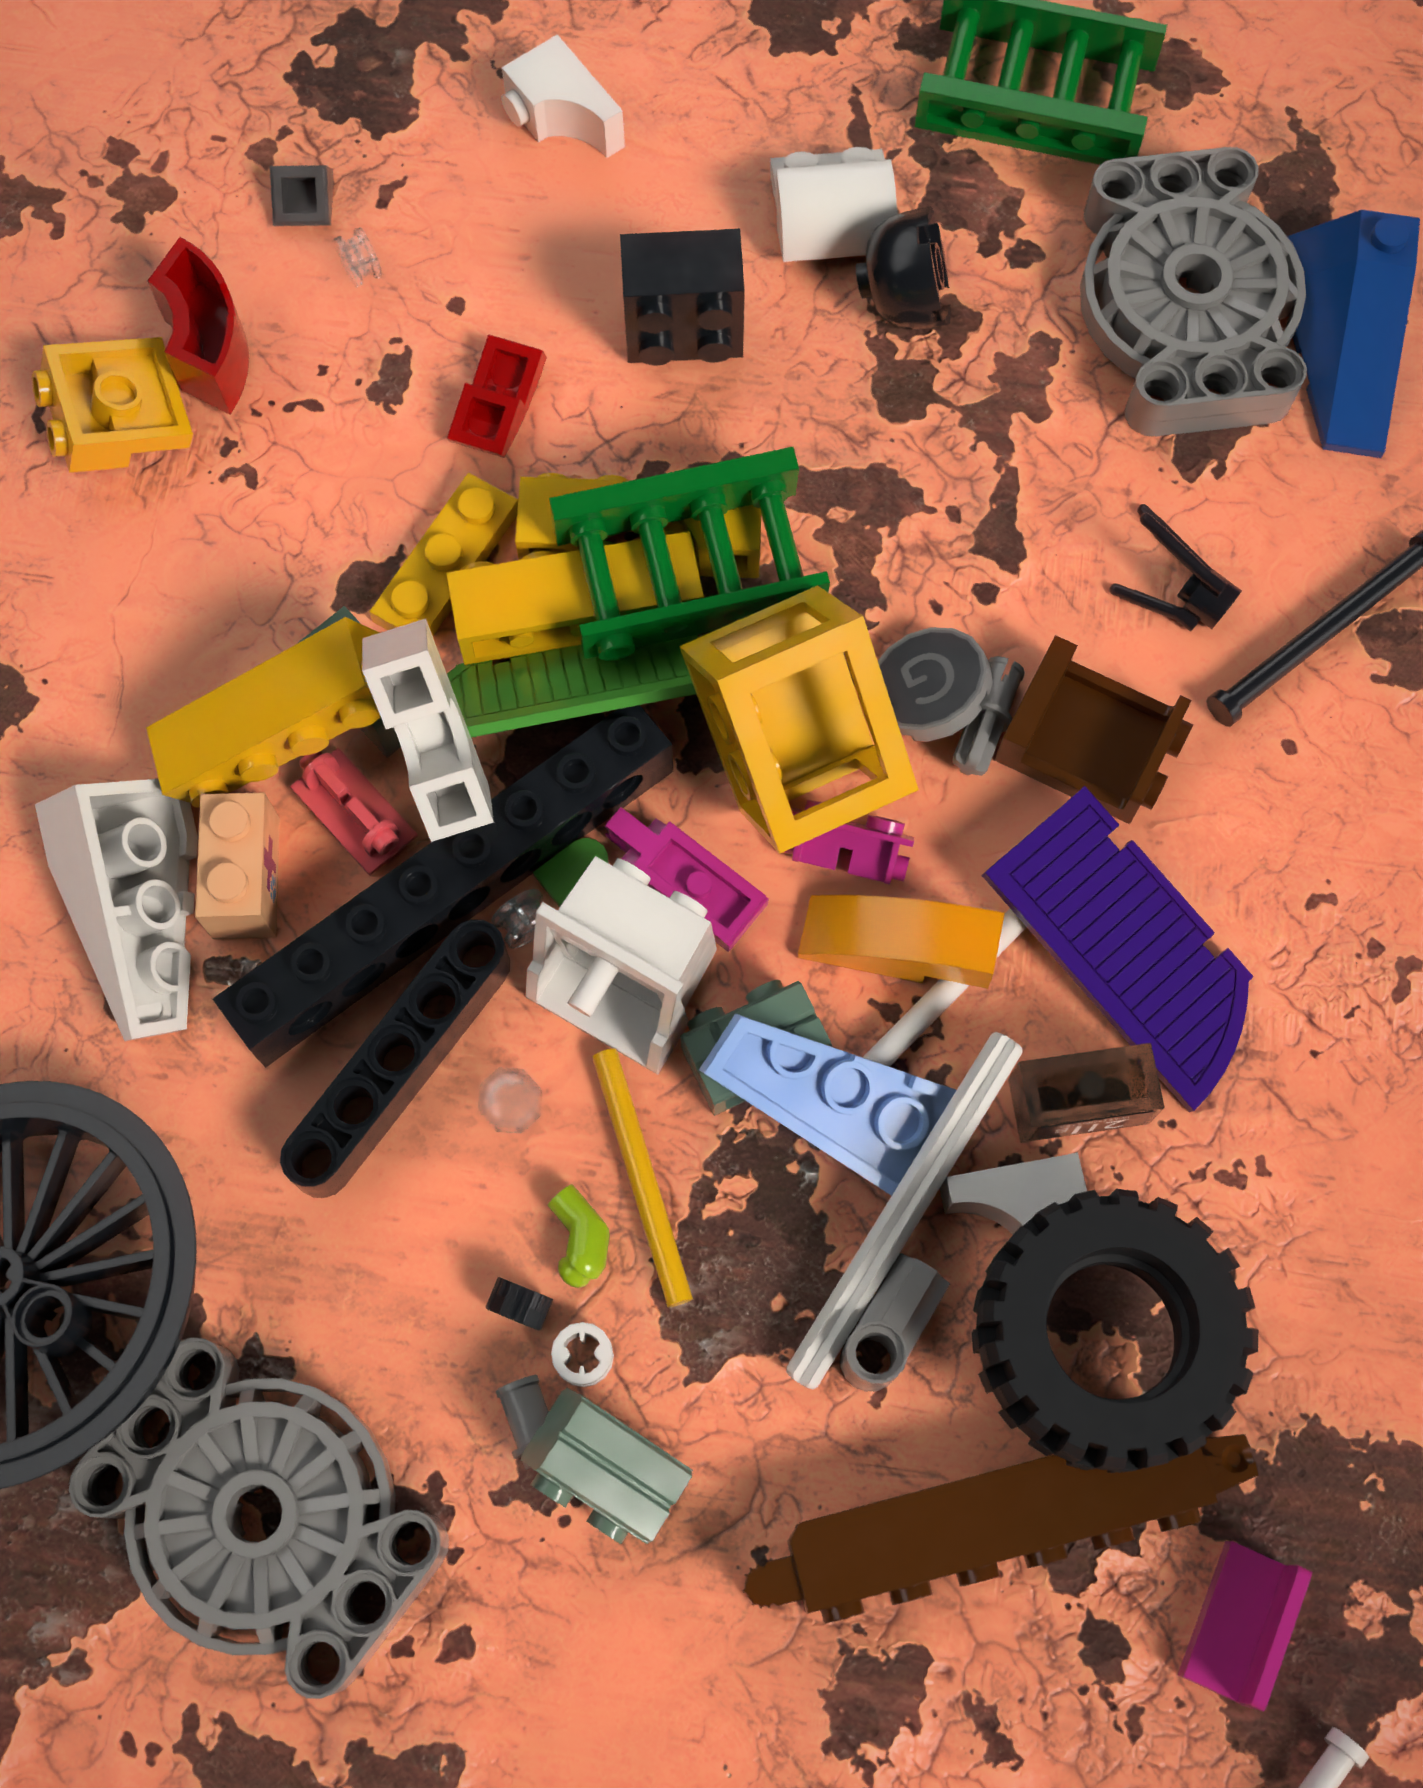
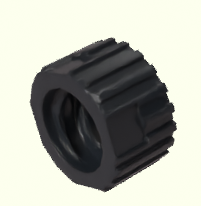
M497 1277L485 1307L487 1310L533 1329L541 1330L553 1299Z

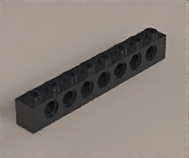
M640 705L615 710L492 798L493 823L429 843L212 1000L248 1049L266 1068L444 939L460 923L473 918L532 875L536 869L567 846L583 838L612 817L620 807L624 808L674 772L672 743Z

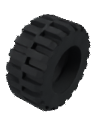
M1115 1189L1109 1196H1099L1095 1190L1074 1194L1067 1202L1059 1205L1054 1202L1038 1211L1026 1224L1020 1226L994 1256L985 1271L987 1276L983 1286L977 1291L973 1312L977 1313V1325L971 1332L973 1353L980 1354L983 1371L978 1375L986 1394L993 1392L1003 1408L998 1414L1011 1429L1018 1427L1031 1438L1028 1444L1045 1456L1054 1454L1065 1459L1068 1466L1086 1471L1102 1469L1107 1470L1108 1473L1130 1472L1166 1464L1175 1458L1189 1455L1205 1445V1438L1212 1432L1223 1429L1235 1415L1236 1411L1232 1406L1235 1398L1247 1394L1254 1375L1250 1369L1245 1368L1247 1356L1258 1352L1259 1337L1258 1329L1247 1328L1245 1313L1256 1308L1250 1287L1237 1288L1231 1271L1237 1269L1240 1265L1230 1249L1227 1248L1218 1254L1206 1240L1213 1233V1230L1198 1217L1186 1223L1175 1216L1178 1210L1177 1204L1161 1197H1157L1151 1203L1139 1201L1137 1191ZM1095 1265H1110L1127 1270L1145 1281L1157 1293L1167 1309L1174 1333V1351L1171 1365L1163 1379L1151 1390L1140 1396L1128 1399H1108L1095 1396L1078 1386L1064 1372L1054 1356L1047 1333L1046 1318L1052 1297L1063 1281L1081 1269Z

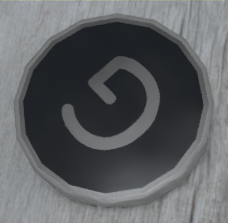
M930 627L910 633L888 647L878 660L902 735L911 736L913 741L929 742L951 736L973 722L982 710L980 703L985 698L986 691L989 695L993 684L990 663L982 648L972 636L954 628Z

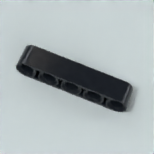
M471 919L460 923L451 931L288 1137L281 1150L280 1164L283 1173L303 1193L313 1198H327L337 1194L346 1186L504 983L510 972V957L501 932L493 924L485 920ZM487 945L495 950L492 960L484 966L478 968L463 964L466 952L472 947ZM448 995L455 998V1005L447 1016L440 1019H430L423 1015L424 1007L433 997ZM405 1045L415 1049L414 1058L405 1069L389 1071L383 1068L384 1058L392 1048ZM358 1097L373 1099V1110L366 1120L358 1124H347L343 1121V1111L352 1099ZM317 1149L330 1150L331 1164L327 1171L315 1178L303 1177L301 1170L305 1157Z

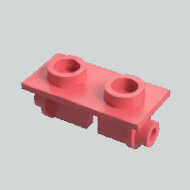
M339 748L332 753L323 754L320 751L315 754L305 755L301 759L299 765L304 772L302 777L293 783L290 788L369 876L418 837V834Z

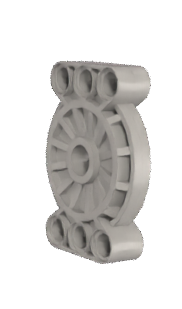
M1223 147L1113 159L1101 164L1093 176L1084 209V220L1087 227L1097 236L1090 246L1080 283L1081 312L1090 336L1105 357L1124 373L1135 378L1125 406V418L1129 426L1142 435L1156 437L1278 422L1288 414L1307 376L1303 358L1294 350L1287 348L1300 323L1306 299L1304 269L1294 245L1278 224L1258 208L1247 203L1258 177V164L1255 158L1243 149ZM1102 251H1104L1107 259L1095 264ZM1186 278L1187 288L1199 291L1201 294L1185 290L1178 283L1179 279ZM1288 317L1287 326L1283 332L1279 320ZM1267 383H1271V384H1273V385H1276L1278 388L1272 387V386L1268 385ZM1208 389L1216 390L1221 394H1215L1213 392H1210ZM1149 395L1158 396L1162 398L1164 401H1157L1151 398Z
M204 1338L183 1340L180 1342L165 1374L144 1403L118 1429L89 1449L76 1465L70 1476L69 1483L71 1501L80 1512L89 1517L125 1518L124 1538L130 1570L145 1601L169 1628L198 1646L230 1655H269L287 1650L285 1673L288 1683L296 1693L306 1698L321 1699L341 1692L355 1681L443 1563L449 1547L446 1527L438 1517L428 1512L404 1510L395 1514L396 1494L388 1460L372 1430L349 1406L316 1387L282 1378L245 1379L238 1381L240 1370L237 1359L228 1349ZM210 1354L216 1365L215 1375L211 1383L205 1388L194 1391L188 1381L189 1367L199 1356ZM263 1392H290L302 1397L292 1407L277 1402H265ZM240 1396L239 1404L236 1405V1397ZM322 1404L335 1411L353 1431L343 1435L337 1427L320 1418ZM163 1409L169 1418V1433L161 1444L150 1448L144 1440L143 1427L147 1418L152 1413ZM364 1447L373 1463L379 1489H372L368 1470L359 1455V1452ZM115 1466L122 1474L124 1481L123 1490L117 1500L110 1505H105L98 1496V1481L106 1470ZM267 1487L273 1490L280 1500L282 1507L281 1522L276 1532L268 1539L261 1542L248 1541L243 1538L246 1534L241 1522L244 1504L239 1501V1498L245 1492L254 1493L256 1490ZM380 1505V1519L374 1521V1506ZM418 1522L429 1532L431 1545L427 1556L421 1562L411 1565L405 1562L399 1555L397 1538L401 1530L407 1525ZM149 1559H150V1561H151V1563H152V1565H153V1567H154V1569H155V1572H156V1574H157V1576H158V1578H159L158 1581H157V1579H156V1577H155V1575H154V1573H153V1571H152V1569H151V1567H150ZM368 1581L377 1584L383 1590L386 1599L385 1610L382 1616L372 1624L361 1621L353 1609V1596L356 1590ZM173 1597L181 1607L199 1617V1624L196 1625L185 1618L169 1599ZM290 1623L288 1638L282 1639L284 1625ZM225 1627L230 1629H255L259 1642L242 1643L220 1637L219 1635ZM319 1642H326L332 1645L338 1652L340 1659L339 1671L329 1684L315 1680L310 1674L307 1665L308 1656L312 1648Z

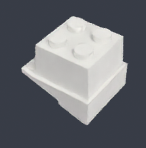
M595 856L558 910L542 902L536 912L533 960L527 968L526 998L607 1046L617 1049L619 1053L658 1075L678 1043L680 1035L687 1028L689 1021L685 1008L717 951L712 924L704 918L708 910L681 892L673 891L670 898L647 886L651 878L645 872L625 860L617 858L612 866Z

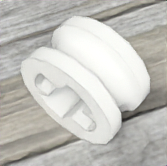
M580 1322L571 1324L559 1332L553 1342L551 1356L553 1366L562 1379L574 1386L587 1387L596 1385L607 1376L612 1368L614 1353L612 1344L602 1329L594 1324ZM576 1337H580L582 1344L586 1343V1337H592L600 1344L594 1352L600 1363L589 1373H586L584 1366H580L579 1374L572 1372L566 1367L572 1357L566 1347Z

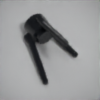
M1141 504L1137 509L1141 516V524L1193 573L1177 594V597L1186 604L1181 608L1117 583L1110 586V593L1130 601V603L1174 619L1190 632L1199 621L1213 629L1241 594L1242 590L1212 569L1161 517H1158L1146 504Z

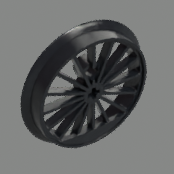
M20 1081L0 1084V1152L2 1151L3 1239L0 1235V1364L5 1352L7 1442L0 1443V1489L29 1482L61 1468L87 1452L126 1422L152 1393L169 1367L183 1337L194 1295L197 1256L195 1219L187 1186L173 1156L158 1135L131 1110L103 1094L66 1083ZM58 1135L25 1225L23 1141L25 1138L32 1136ZM81 1140H89L109 1148V1153L50 1226L79 1142ZM127 1166L134 1176L142 1195L67 1242ZM149 1215L153 1235V1250L68 1267ZM152 1269L150 1287L144 1308L74 1294L62 1289V1287ZM10 1280L11 1284L7 1289L5 1288V1285L7 1281ZM64 1306L65 1317L61 1327L53 1335L47 1336L44 1329L46 1319L52 1321L57 1315L54 1310ZM91 1311L139 1321L118 1361L89 1339L93 1326ZM27 1345L33 1348L63 1413V1416L30 1434ZM81 1348L110 1372L79 1403L58 1357L71 1355Z

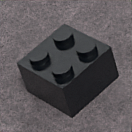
M740 228L620 234L628 363L643 362L653 366L681 360H703L705 362L717 363L728 358L743 357L745 287Z

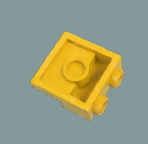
M162 337L43 345L40 370L32 371L33 394L38 407H50L53 420H48L46 424L49 449L53 457H65L69 473L129 467L131 453L190 448L193 432L174 373L164 353L165 345Z

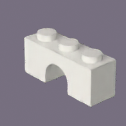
M426 618L362 638V672L385 729L394 728L408 770L409 788L431 842L493 823L490 786Z

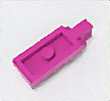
M620 807L605 825L607 829L606 837L626 853L621 859L633 864L651 878L647 886L670 898L673 891L681 892L708 910L704 918L712 924L715 942L728 952L768 905L769 898L670 821L666 825L655 818L649 827H646Z

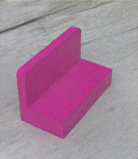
M1225 1541L1178 1676L1240 1705L1264 1711L1269 1702L1310 1583L1312 1571L1299 1565H1284L1236 1542Z

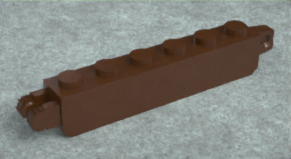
M1245 1434L1205 1438L1206 1444L1189 1455L1175 1458L1166 1464L1130 1472L1108 1473L1107 1470L1102 1469L1086 1471L1068 1466L1065 1459L1057 1455H1051L796 1524L787 1541L790 1556L765 1562L763 1567L757 1564L755 1569L750 1568V1573L745 1574V1588L742 1591L751 1599L753 1606L758 1604L761 1609L763 1606L770 1608V1605L773 1603L779 1606L802 1600L806 1613L809 1614L821 1610L824 1624L865 1613L861 1599L889 1592L892 1605L932 1595L930 1580L956 1574L959 1586L962 1587L1001 1576L997 1562L1024 1555L1027 1568H1032L1068 1558L1064 1544L1091 1537L1094 1550L1135 1540L1131 1527L1133 1525L1157 1519L1161 1532L1199 1523L1202 1520L1198 1508L1218 1503L1216 1494L1258 1476L1257 1466Z

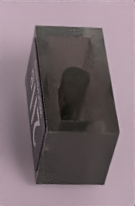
M1151 1043L1020 1061L1008 1079L1020 1143L1147 1125L1165 1109Z

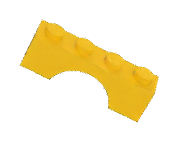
M543 473L537 477L520 476L515 536L518 560L537 551H549L557 554L579 550V547L572 544L557 546L549 498L632 480L618 475H604L597 479L568 478L559 473ZM753 505L730 509L724 514L740 578H759L762 514L760 508H755ZM688 518L669 522L663 528L664 530L674 533L690 531L699 576L714 577L700 521ZM618 534L608 535V536L606 537V539L603 540V541H606L607 539H609V538H611V537H613V536H616V535H618Z

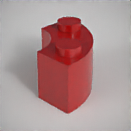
M179 237L147 280L165 322L173 327V333L164 353L182 391L231 415L238 404L247 380L249 367L247 338L221 272L203 251L184 238Z

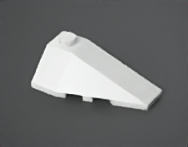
M159 779L73 785L36 803L35 808L48 867L124 1041L187 1029L191 954L185 948L186 916L194 913L195 893L188 892L190 860L197 857L198 835L191 804L162 795Z

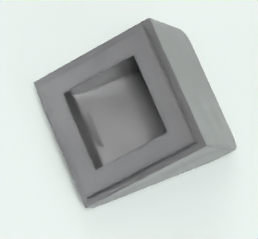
M327 165L270 166L273 226H331L334 182L332 168Z

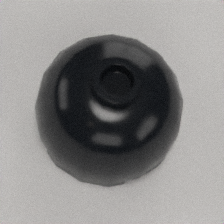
M932 206L905 211L887 218L875 228L867 242L866 262L856 264L857 284L861 298L872 297L879 315L889 324L903 329H926L950 324L951 304L941 307L938 291L943 290L944 287L949 288V281L938 223L929 224L934 213Z

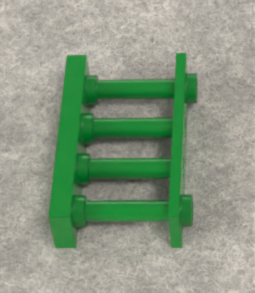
M943 0L939 29L953 32L943 76L927 72L923 74L919 90L915 128L1098 165L1113 159L1138 157L1148 117L1132 114L1130 109L1139 69L1155 71L1166 34V24L1044 0ZM975 37L1008 43L998 86L965 80ZM1030 47L1062 54L1053 97L1019 91ZM1084 58L1117 65L1108 109L1075 102Z
M794 447L549 498L557 546L572 544L579 547L596 618L594 622L579 625L584 659L596 656L605 661L621 659L631 655L635 648L715 631L817 585L825 591H829L830 580L827 571L807 576L803 575L784 504L788 497L796 496L799 466ZM753 505L755 508H760L779 582L743 589L724 514L730 509ZM693 518L696 521H700L719 595L682 602L663 528L669 522ZM633 531L640 535L657 608L621 616L603 540L608 535Z

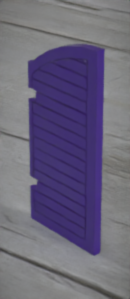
M1084 786L981 876L1190 1113L1195 1111L1212 1092L1225 1073L1235 1053L1243 1030L1247 1010L1249 981L1254 976L1229 948L1223 950L1215 958L1203 946V943L1210 939L1215 932L1134 840L1127 842L1123 849L1119 851V848L1107 837L1119 826L1118 822Z

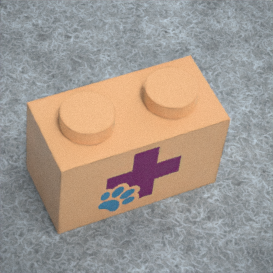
M265 792L200 794L195 918L212 939L276 937L280 818Z

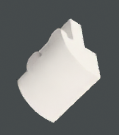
M853 147L838 153L812 154L809 152H794L787 157L770 158V178L777 209V233L783 262L866 255L867 242L875 228L887 218L897 215L896 188L891 159L885 160L882 149L870 150L864 147Z

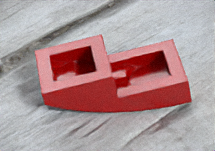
M488 334L472 384H464L447 435L448 441L504 458L519 431L540 380L547 359L544 351Z

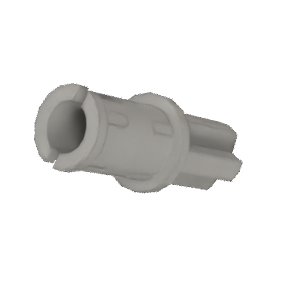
M996 656L988 660L993 680L990 694L988 695L986 691L985 698L980 703L982 710L973 722L964 727L952 759L953 764L965 775L974 774L982 776L988 771L1000 735L1007 730L1012 720L1009 711L1025 671L1019 663L1014 661L1009 674H1005L1001 680L1009 658Z

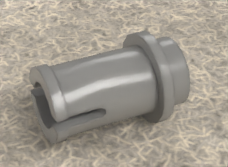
M531 1375L516 1380L496 1390L497 1397L501 1400L517 1445V1449L512 1451L514 1459L522 1458L523 1451L537 1429L544 1424L545 1417L549 1412L538 1383V1375ZM523 1462L525 1470L531 1468Z

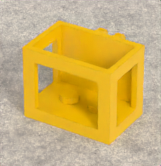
M818 585L679 646L739 811L779 854L919 790L864 617ZM858 769L871 779L862 785L798 814L793 815L788 801Z

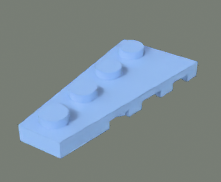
M736 1013L699 1069L708 1077L891 1196L956 1092V1089Z

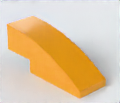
M811 895L798 958L923 983L924 976L988 989L994 974L1005 912L921 899L866 895Z

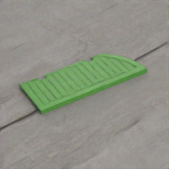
M698 635L638 647L635 648L631 655L611 661L601 660L598 656L584 659L582 645L509 657L510 663L509 661L497 663L494 666L492 660L464 665V663L457 664L454 669L447 673V676L472 738L697 694L679 646L699 637Z

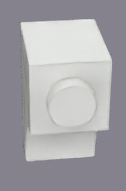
M558 34L502 67L505 94L501 96L503 107L511 121L518 127L524 125L538 143L547 137L553 136L575 138L590 144L606 158L625 147L623 110Z
M1078 1152L948 1176L939 1188L945 1214L969 1213L983 1216L997 1222L1012 1235L1020 1226L1026 1224L1038 1211L1054 1202L1059 1205L1067 1202L1074 1194L1087 1192Z

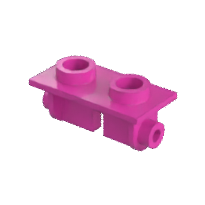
M807 800L805 810L822 802ZM798 808L791 809L793 815L804 811ZM868 815L866 825L850 821L785 851V853L793 854L792 861L835 870L840 849L853 850L848 874L881 881L884 884L890 885L891 879L904 882L910 857L898 855L900 844L913 847L915 837L903 834L905 823L880 816Z

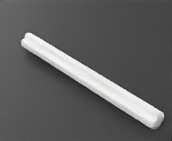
M998 1032L990 1035L787 1365L786 1373L804 1387L813 1390L819 1386L1022 1055L1023 1048L1008 1036Z

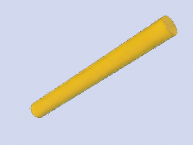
M612 1048L594 1054L592 1059L667 1307L678 1306L693 1300L669 1218L617 1049Z

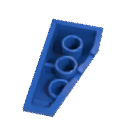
M1361 209L1288 236V239L1296 249L1304 269L1306 299L1302 317L1293 335V342L1296 352L1302 354L1309 379L1306 390L1323 450L1382 458L1385 453L1416 271L1420 218Z

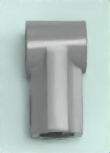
M902 1253L898 1255L854 1331L844 1343L840 1353V1369L845 1379L854 1388L865 1392L879 1391L888 1387L903 1371L908 1356L950 1285L937 1270L919 1259L911 1258ZM865 1340H874L881 1343L890 1355L888 1371L882 1374H872L865 1371L859 1365L856 1358L857 1344Z

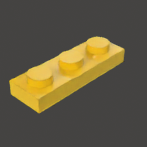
M468 472L369 611L372 621L386 630H391L426 618L432 636H434L452 610L446 572L458 571L470 563L487 560L516 518L518 499Z

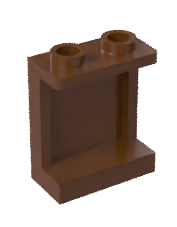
M1055 635L1002 738L995 761L1070 797H1073L1086 786L1111 816L1130 824L1140 806L1150 810L1153 809L1168 779L1167 775L1158 772L1165 754L1177 758L1193 727L1192 723L1183 720L1192 700L1180 695L1175 705L1169 706L1072 661L1078 645Z

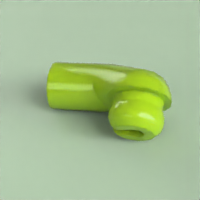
M571 1184L561 1190L548 1203V1207L570 1232L566 1249L567 1256L563 1257L558 1263L559 1275L569 1286L580 1288L585 1287L591 1279H597L605 1269L610 1233L603 1219L575 1186Z

